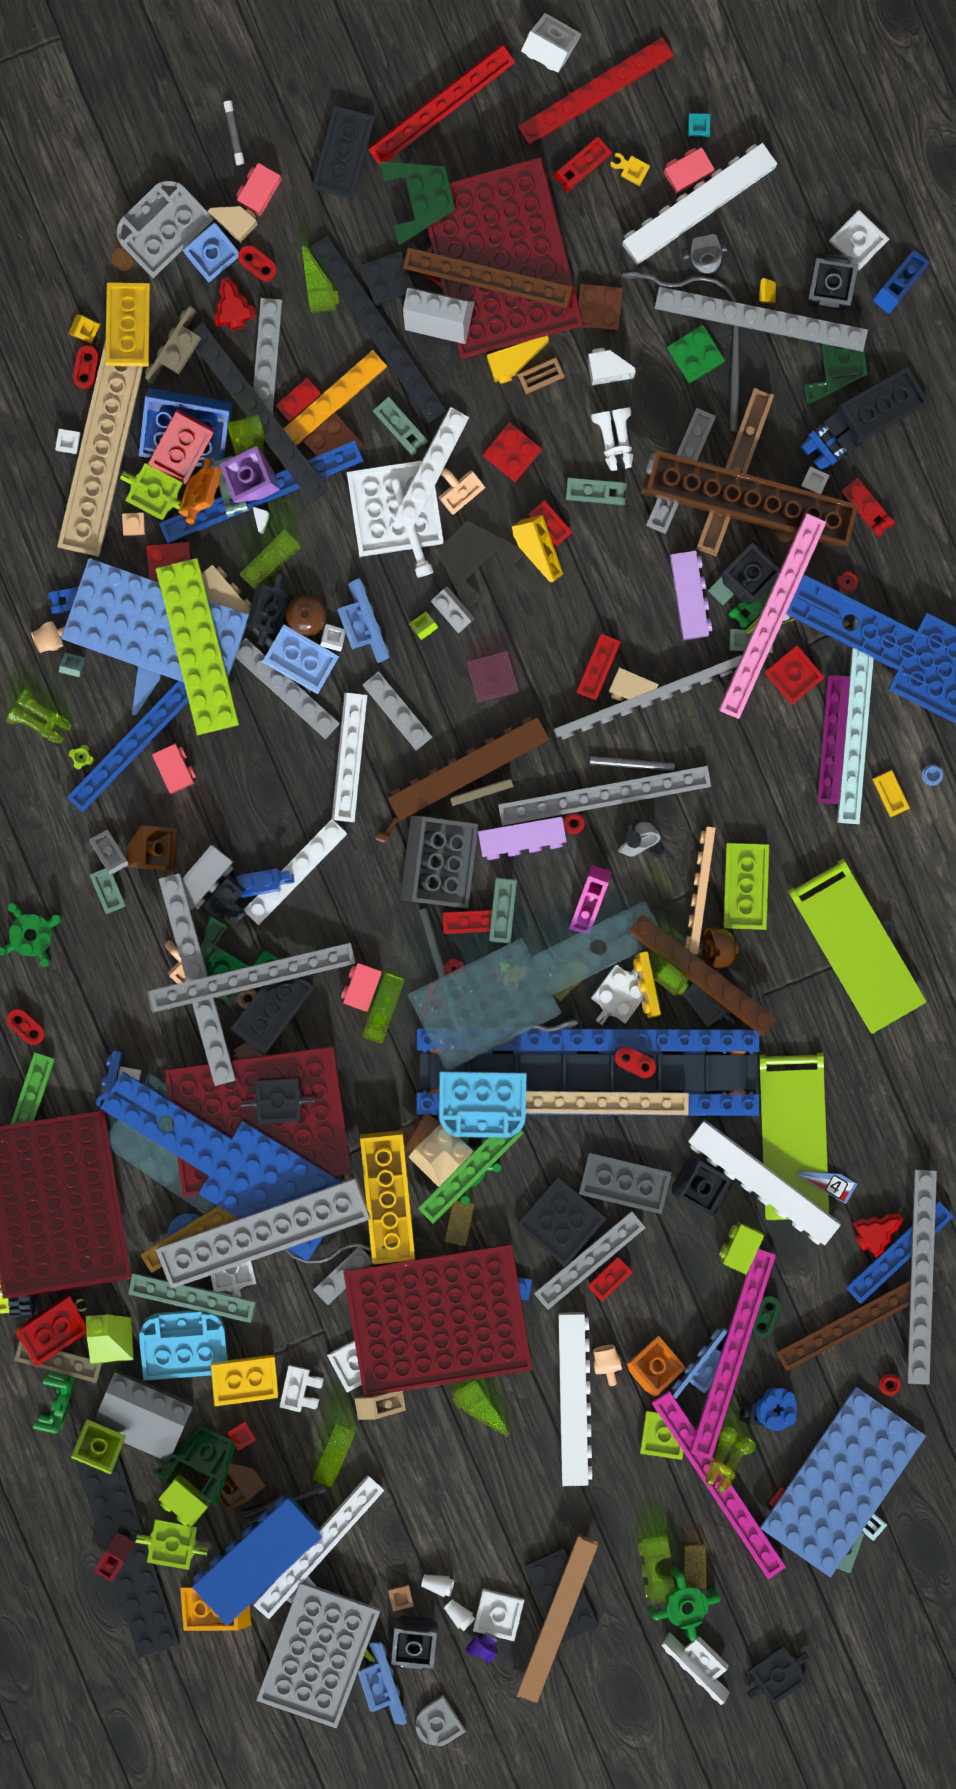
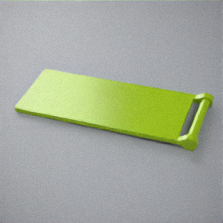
M841 859L837 865L796 889L791 888L788 890L789 895L870 1033H875L926 1003L924 996L844 859ZM843 871L846 877L801 902L799 896Z
M817 1052L816 1055L766 1057V1054L759 1055L763 1164L829 1213L828 1193L798 1176L799 1172L828 1173L823 1052ZM817 1063V1069L766 1071V1065ZM771 1204L765 1205L766 1220H783L784 1218L775 1212L776 1208Z

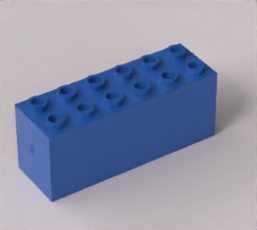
M290 1494L286 1497L283 1495L273 1503L274 1508L270 1512L265 1510L258 1517V1523L254 1527L250 1524L242 1532V1538L239 1541L234 1539L226 1547V1553L223 1556L218 1554L210 1561L209 1569L205 1571L203 1568L194 1576L192 1588L226 1626L323 1537L324 1532Z

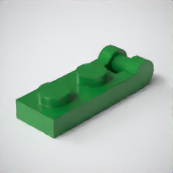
M775 581L753 603L741 602L728 614L732 619L735 618L738 621V626L742 630L762 613ZM744 608L750 614L747 618L741 613Z

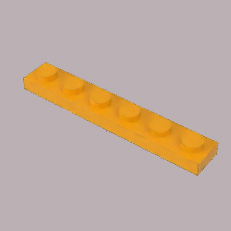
M373 350L284 428L295 445L298 446L386 369L387 365Z

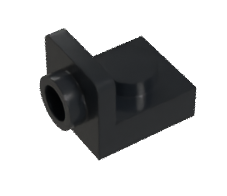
M742 1400L739 1409L740 1421L752 1425H763L756 1415L757 1402Z

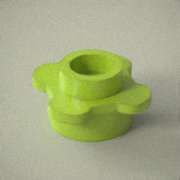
M82 745L81 748L72 749L69 752V756L72 757L76 769H81L86 764L91 765L94 761V758L89 754V747L87 745Z

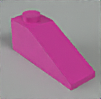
M594 865L591 866L569 927L570 930L587 936L590 935L609 884L611 871Z

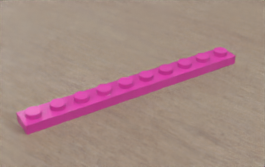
M758 1249L745 1276L690 1453L712 1459L773 1266L775 1254Z
M670 1391L652 1401V1405L765 1576L770 1579L786 1568L713 1456L712 1459L690 1453L696 1431Z

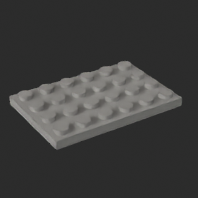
M305 1582L300 1583L256 1701L337 1728L378 1619L380 1608Z

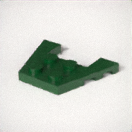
M379 162L384 182L406 177L415 220L394 225L398 245L406 243L410 238L418 235L427 227L456 210L447 167Z
M798 339V342L807 341V340ZM821 343L826 382L804 385L806 405L814 403L867 377L865 351L861 352Z
M212 915L208 918L200 946L208 976L250 967L216 945L227 925ZM262 948L251 966L280 959ZM240 992L219 997L228 1002Z
M201 1426L182 1444L183 1447L175 1455L171 1454L167 1458L168 1462L164 1466L158 1467L153 1473L171 1483L184 1464L210 1477L199 1496L203 1500L217 1506L236 1443Z

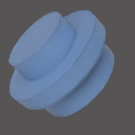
M928 765L922 771V779L927 785L935 786L942 781L943 771L937 765Z

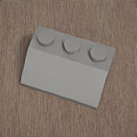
M407 288L403 307L405 330L466 344L475 302L422 289Z
M214 845L207 849L182 879L190 910L194 908L198 910L206 901L204 899L205 895L208 892L212 894L220 885L217 881L222 876L226 878L234 869L231 866L234 862Z

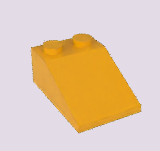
M192 1586L180 1588L184 1631L240 1630L251 1626L250 1605L226 1626L195 1592Z

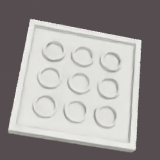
M422 461L347 472L360 557L412 549L406 527L393 519L399 505L391 480L394 477L400 480L405 495ZM435 486L414 525L421 548L444 544Z

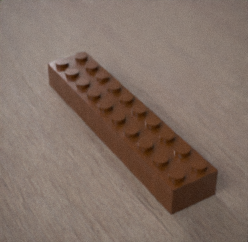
M658 450L651 451L641 489V494L794 535L797 534L805 513L826 522L818 541L838 547L849 545L858 509V504Z

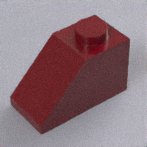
M116 1532L94 1572L112 1582L135 1542L127 1536Z

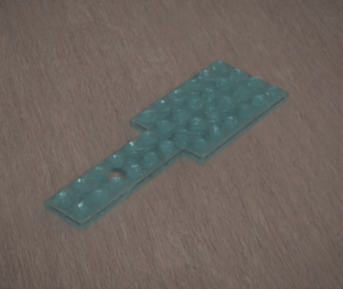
M643 901L534 956H531L521 938L408 994V998L446 1071L560 1015L561 1011L552 996L553 994L648 948L628 932L641 914L658 926L646 902ZM594 940H602L606 944V952L602 955L593 954L590 950V944Z

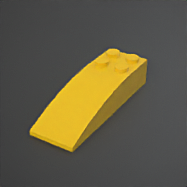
M403 1130L360 1134L366 1203L371 1216L368 1223L373 1264L415 1260ZM397 1243L395 1247H388L389 1244Z

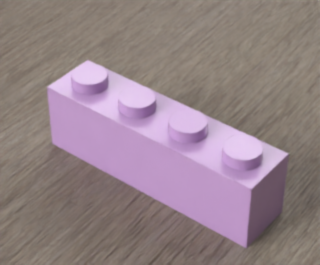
M696 551L671 554L670 562L682 640L708 637L709 631H712L711 619L706 618L705 610H709L707 597L703 598L702 589H706L704 576L700 577L699 568H702L701 555L697 556Z
M562 817L478 831L482 857L487 856V860L500 858L499 854L508 853V857L520 855V850L529 849V853L542 851V846L550 845V849L563 847L562 843L566 842Z

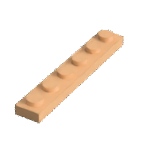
M706 827L705 831H701L700 843L703 844V850L698 852L697 857L700 872L695 873L694 879L697 893L692 895L691 906L695 908L694 915L689 916L688 927L692 928L691 936L686 937L685 948L697 955L715 828Z

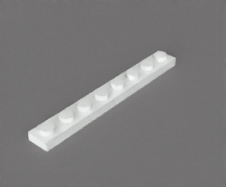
M367 1475L320 1527L324 1532L323 1537L252 1604L270 1619L384 1490Z

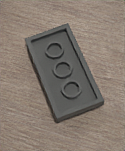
M589 1152L579 1194L662 1214L672 1172Z

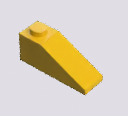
M548 336L488 354L487 361L494 382L499 381L502 384L511 381L512 376H515L548 343Z
M543 515L522 519L512 526L513 536L519 548L549 582H554L563 575Z

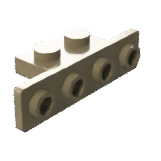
M189 306L187 310L185 309L179 317L180 322L176 328L174 327L168 335L169 340L166 345L160 347L157 352L156 361L148 366L145 372V379L149 383H154L164 366L180 374L200 342L201 337L187 329L197 313L193 307Z

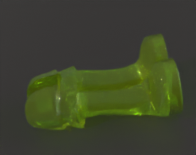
M25 688L16 704L47 721L46 724L31 717L17 706L13 707L5 722L11 725L22 723L40 733L42 737L48 738V741L61 743L64 738L57 732H53L52 728L57 724L60 728L69 731L71 724L63 716L60 717L57 712L53 713L35 702L32 698V691Z
M725 1426L721 1427L719 1447L706 1475V1483L710 1486L713 1485L719 1473L723 1475L717 1487V1490L722 1493L732 1485L731 1481L735 1478L737 1466L743 1455L753 1453L756 1448L755 1442L745 1437L737 1439V1431ZM734 1444L727 1465H723L730 1447Z

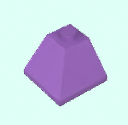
M258 446L220 464L233 502L235 503L263 499L280 490L275 474Z

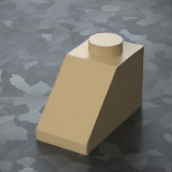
M241 206L210 208L208 210V213L240 243L258 225L255 220L257 216L248 208L244 210Z
M619 668L609 693L612 694L611 698L623 702L624 699L629 700L657 689L658 684Z
M403 1391L355 1398L358 1420L378 1419L406 1410Z

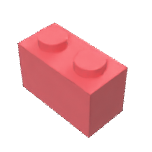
M693 148L684 154L685 157L678 161L676 158L666 164L667 168H665L664 174L676 195L714 173L715 169L702 148L698 150Z
M258 163L256 168L252 167L247 175L249 180L245 186L242 185L239 188L236 196L238 197L239 205L250 209L261 217L281 182V176Z
M174 744L152 754L169 793L173 794L194 784L193 778H196L192 767H187L184 761L187 756L183 747L178 748Z
M360 963L356 967L352 966L348 977L352 979L350 986H345L341 998L345 999L343 1003L368 1012L382 971Z

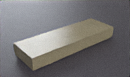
M507 779L451 797L452 806L512 788V780Z

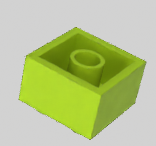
M738 1221L736 1225L733 1224L728 1233L729 1242L728 1244H723L719 1255L724 1265L747 1275L764 1235L761 1231Z
M179 1473L158 1499L161 1501L160 1505L166 1511L170 1512L172 1510L178 1515L176 1518L185 1526L189 1524L191 1527L210 1504L199 1496L201 1491Z

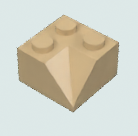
M440 1124L414 1149L409 1158L439 1187L474 1151L459 1137L449 1134Z

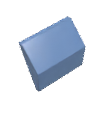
M215 222L182 249L191 263L208 282L234 262L239 254Z

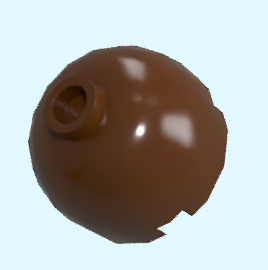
M303 594L296 596L290 601L286 608L285 618L289 628L304 637L317 635L324 629L328 613L326 606L319 598L314 595Z
M706 928L704 930L702 941H705L706 950L701 948L703 962L714 970L730 966L739 952L738 942L735 941L733 935L724 928Z

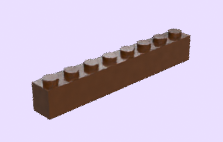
M530 716L521 721L522 726L516 729L512 726L502 731L503 736L495 739L494 736L483 742L485 746L478 750L476 746L464 752L466 756L459 760L457 756L446 762V767L441 770L439 767L427 772L428 777L422 780L420 777H417L408 782L410 786L402 790L399 787L390 792L391 797L388 800L399 821L549 741L550 739L538 717L533 719Z

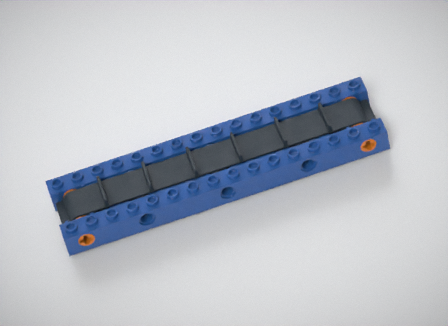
M417 1028V1050H423V1052L429 1050L431 1052L420 1053V1089L431 1090L429 1092L427 1090L417 1092V1114H439L440 1072L526 1073V1091L577 1092V1090H598V1092L662 1093V1090H684V1093H688V1115L759 1116V1094L748 1091V1093L744 1091L756 1090V1055H745L747 1051L749 1054L759 1052V1033L754 1029H561L547 1032L534 1028L520 1032L506 1044L498 1047L484 1048L471 1044L460 1035L457 1028ZM462 1028L463 1032L471 1039L482 1043L500 1042L519 1029ZM621 1047H630L650 1057L656 1065L654 1074L648 1078H642L621 1068L615 1061L616 1051ZM448 1050H450V1052H454V1050H471V1053L446 1052H448ZM492 1050L513 1051V1053H492ZM577 1051H598V1054H577ZM663 1051H684V1054H663ZM705 1051H721L723 1054H705ZM623 1054L622 1060L624 1062L629 1061V1054ZM643 1063L641 1065L642 1071H647L649 1069V1065L647 1063ZM729 1090L727 1093L725 1091H721V1093H705V1091ZM526 1113V1115H665V1114Z

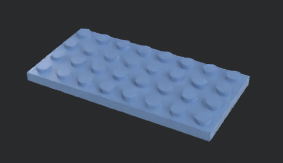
M89 558L61 639L184 682L160 584ZM209 601L229 678L247 626L248 614Z
M855 1387L760 1528L831 1578L926 1435Z

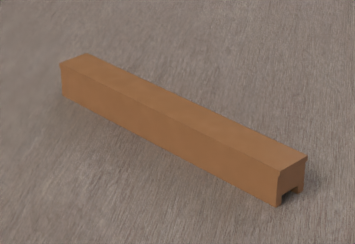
M756 388L753 389L725 469L743 474L747 473L774 397L773 394L759 391ZM709 512L696 550L716 556L730 517Z
M580 1533L577 1535L517 1690V1697H522L535 1703L538 1702L598 1547L597 1541L582 1536Z

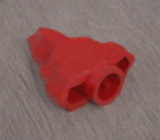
M230 277L222 278L219 289L221 299L217 302V313L214 314L215 326L228 325L229 330L243 328L246 326V320L257 316L254 307L248 304L245 296L239 294L237 285Z
M900 1213L887 1214L882 1218L873 1216L867 1220L860 1218L853 1222L858 1233L854 1238L863 1251L869 1249L873 1256L878 1258L885 1252L884 1247L891 1241V1234L898 1230L903 1218Z

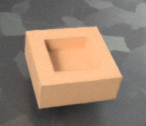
M144 513L122 514L124 536L145 535Z

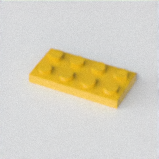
M107 283L106 366H149L150 283Z

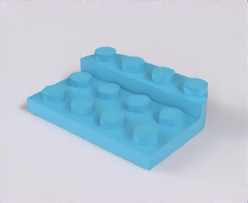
M440 1072L439 1119L441 1125L449 1134L455 1137L508 1138L521 1130L526 1117V1073Z
M198 1310L162 1312L147 1317L141 1327L139 1340L144 1381L211 1375L210 1363L228 1361L225 1324L219 1315Z

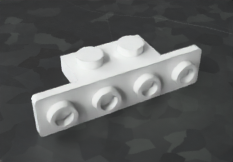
M671 1633L666 1635L662 1643L665 1651L684 1670H687L695 1678V1681L710 1693L714 1700H717L721 1705L725 1703L730 1692L716 1678L723 1674L729 1665L699 1636L696 1641H692L684 1647Z

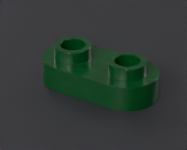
M768 1295L762 1298L752 1329L753 1333L760 1338H765L772 1333L777 1320L780 1303L774 1296ZM768 1302H771L773 1304V1307L770 1310H767L765 1308V1305ZM761 1322L766 1324L763 1330L758 1329V1324Z

